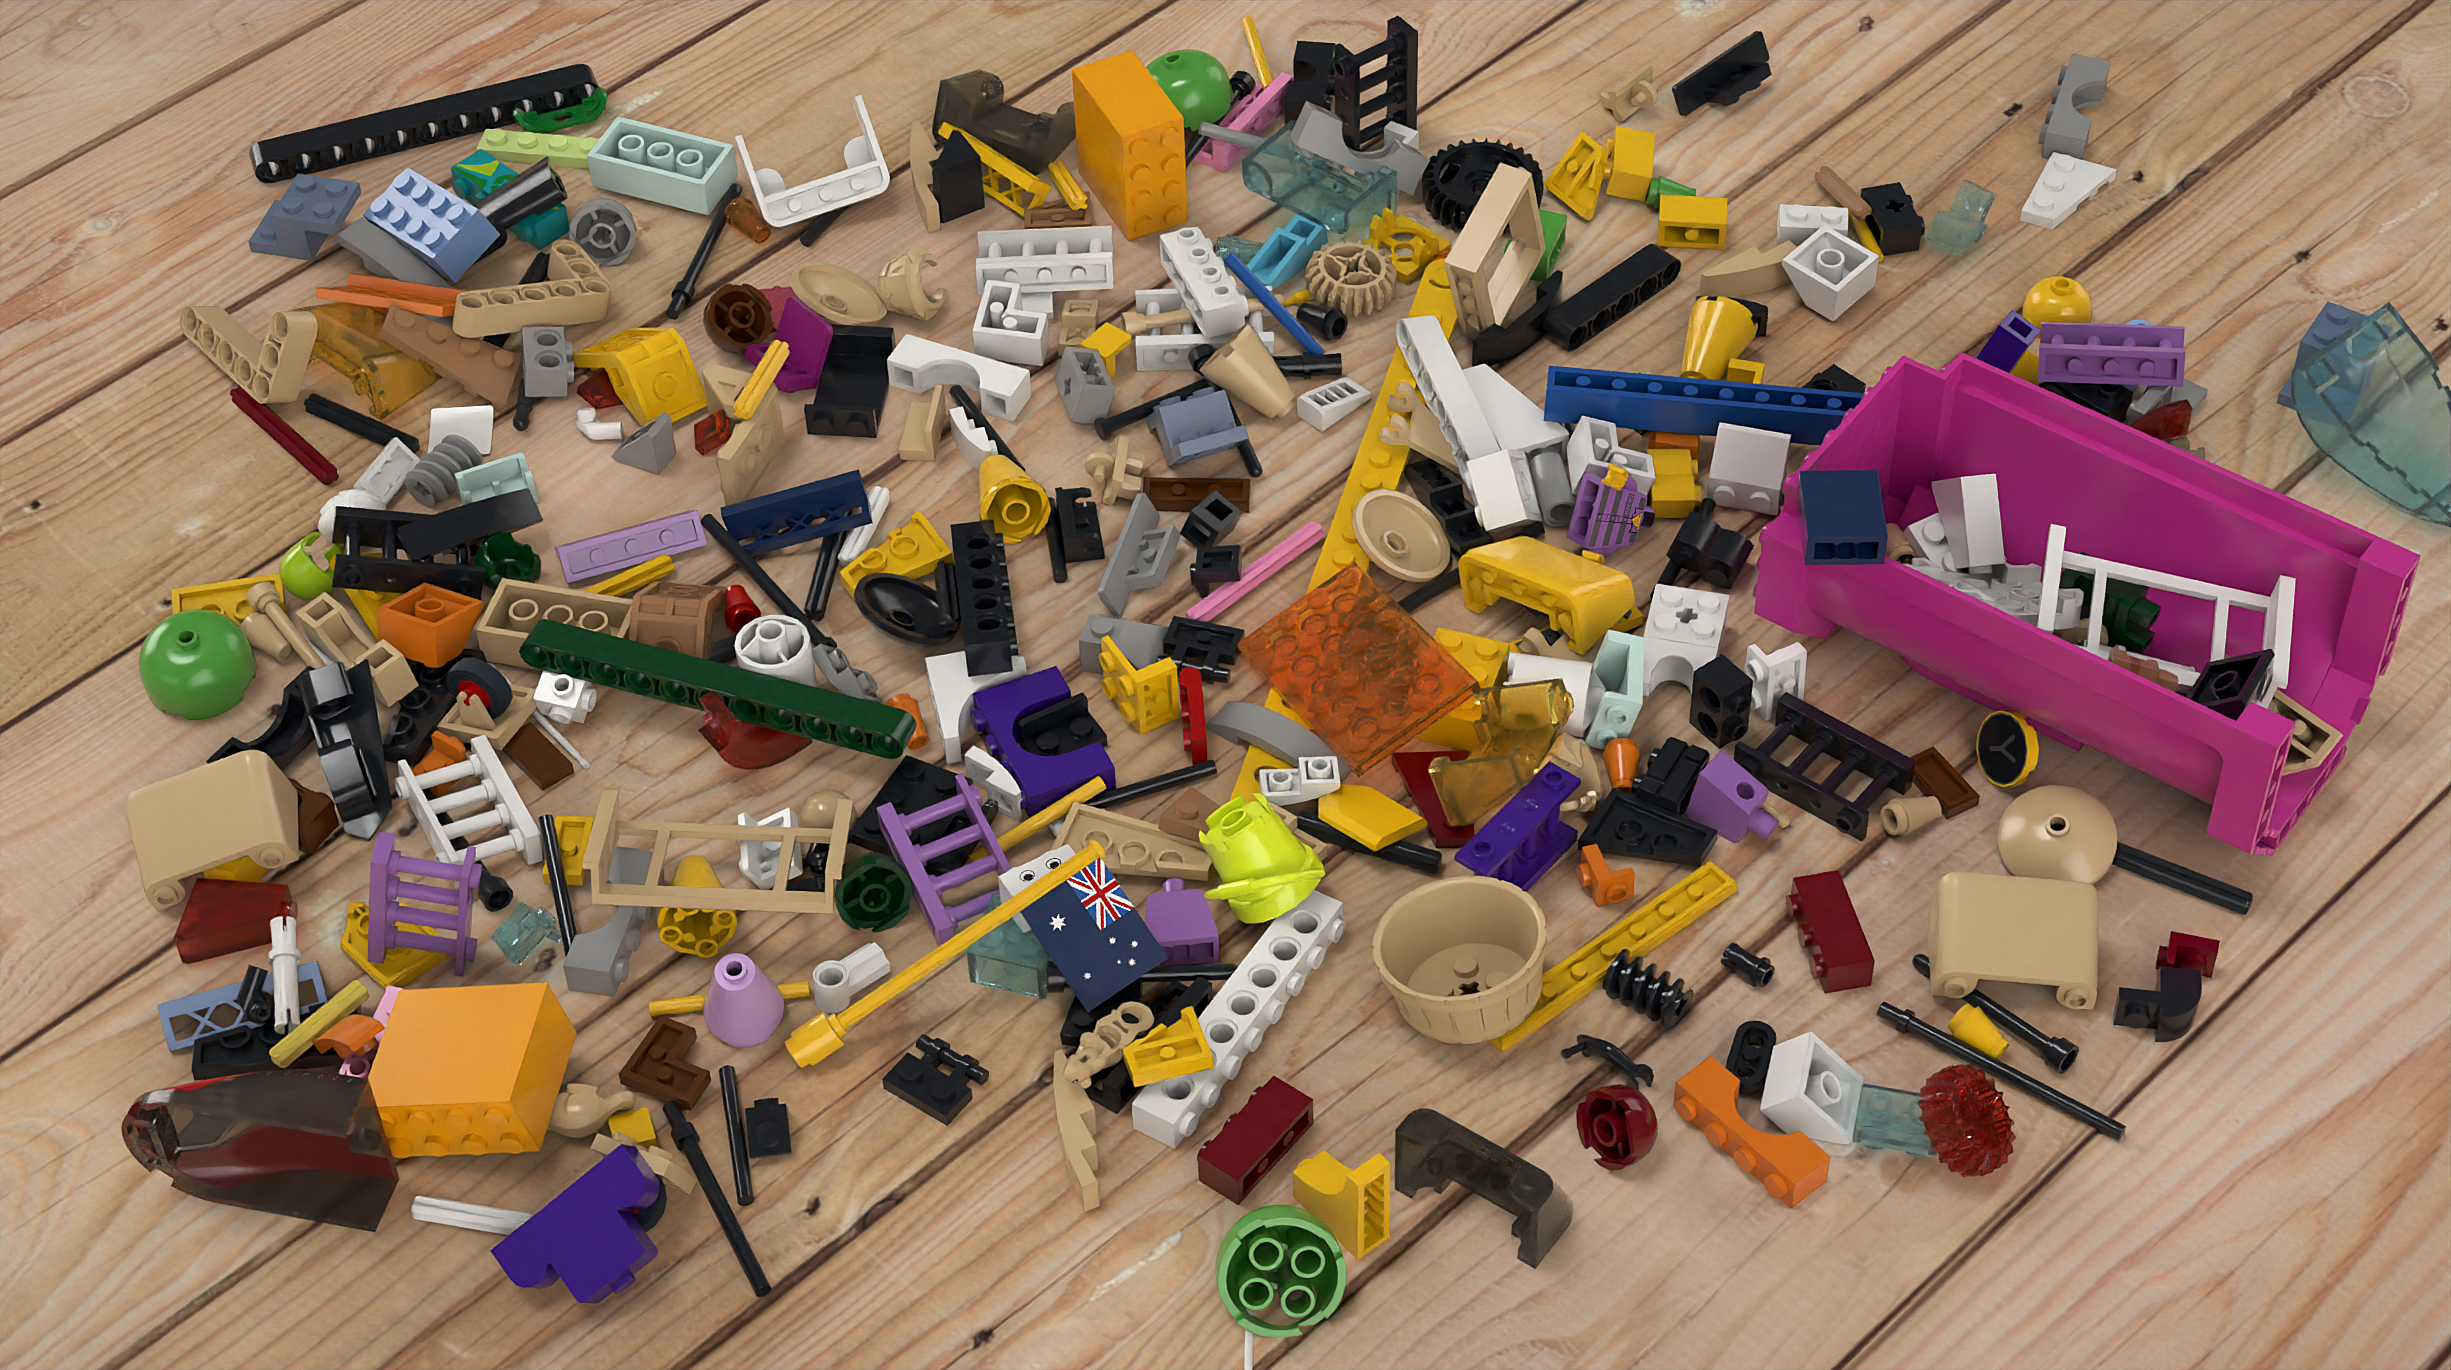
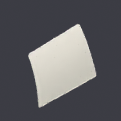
M493 406L432 409L428 453L432 452L433 448L441 443L442 439L446 436L458 435L470 441L481 455L489 454L493 431Z

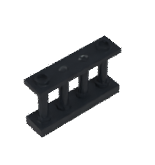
M1396 16L1387 21L1386 40L1354 55L1342 44L1334 45L1335 114L1342 121V136L1345 145L1352 150L1360 152V145L1383 134L1384 127L1390 121L1417 131L1418 31L1401 17ZM1387 54L1385 67L1360 78L1361 66ZM1387 81L1385 93L1360 104V93ZM1387 106L1386 118L1360 130V119Z
M344 506L335 507L332 543L344 544L345 554H336L332 587L404 594L425 582L481 600L485 567L471 566L470 556H475L479 546L475 547V544L449 553L456 555V564L434 563V556L422 561L397 559V549L404 550L396 533L397 528L432 516L430 514ZM360 546L382 548V558L360 556Z
M1785 692L1777 702L1776 728L1756 749L1741 741L1735 745L1734 761L1762 783L1768 791L1861 842L1867 835L1870 814L1867 811L1868 808L1887 788L1905 795L1913 783L1915 760L1788 692ZM1792 735L1809 745L1786 767L1770 758V756ZM1821 753H1826L1841 763L1821 784L1802 775ZM1854 770H1857L1874 780L1854 802H1851L1834 792Z

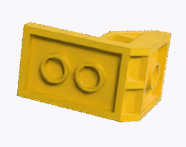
M673 327L628 328L572 354L577 367L590 368L591 371L605 368L615 393L641 426L664 412L670 416L671 423L708 405L706 393L685 341Z

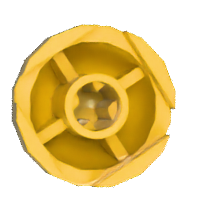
M2063 276L2041 279L2029 290L2023 304L2021 316L2040 330L2041 322L2091 323L2093 314L2092 301L2085 287L2074 279ZM2041 331L2037 336L2039 339H2041Z

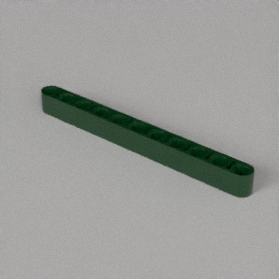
M548 619L539 620L535 624L519 650L524 662L536 669L556 674H566L575 679L887 759H896L903 754L917 726L914 717L907 711Z

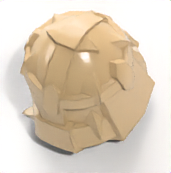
M915 247L887 261L881 270L877 285V293L883 299L884 306L895 313L906 316L912 315L913 318L924 321L934 317L945 301L947 290L938 287L935 295H929L926 298L921 288L922 277L920 272L924 263H928L932 267L938 265V258L921 247Z
M1564 732L1552 741L1548 748L1538 752L1528 764L1524 786L1550 761L1581 779V785L1560 805V812L1577 810V812L1594 811L1596 801L1603 796V786L1597 763L1588 744L1584 740L1574 738Z

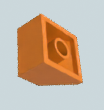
M424 582L377 608L378 642L382 639L386 640L401 652L405 658L421 662L426 667H442L448 661L461 655L481 614L483 601Z

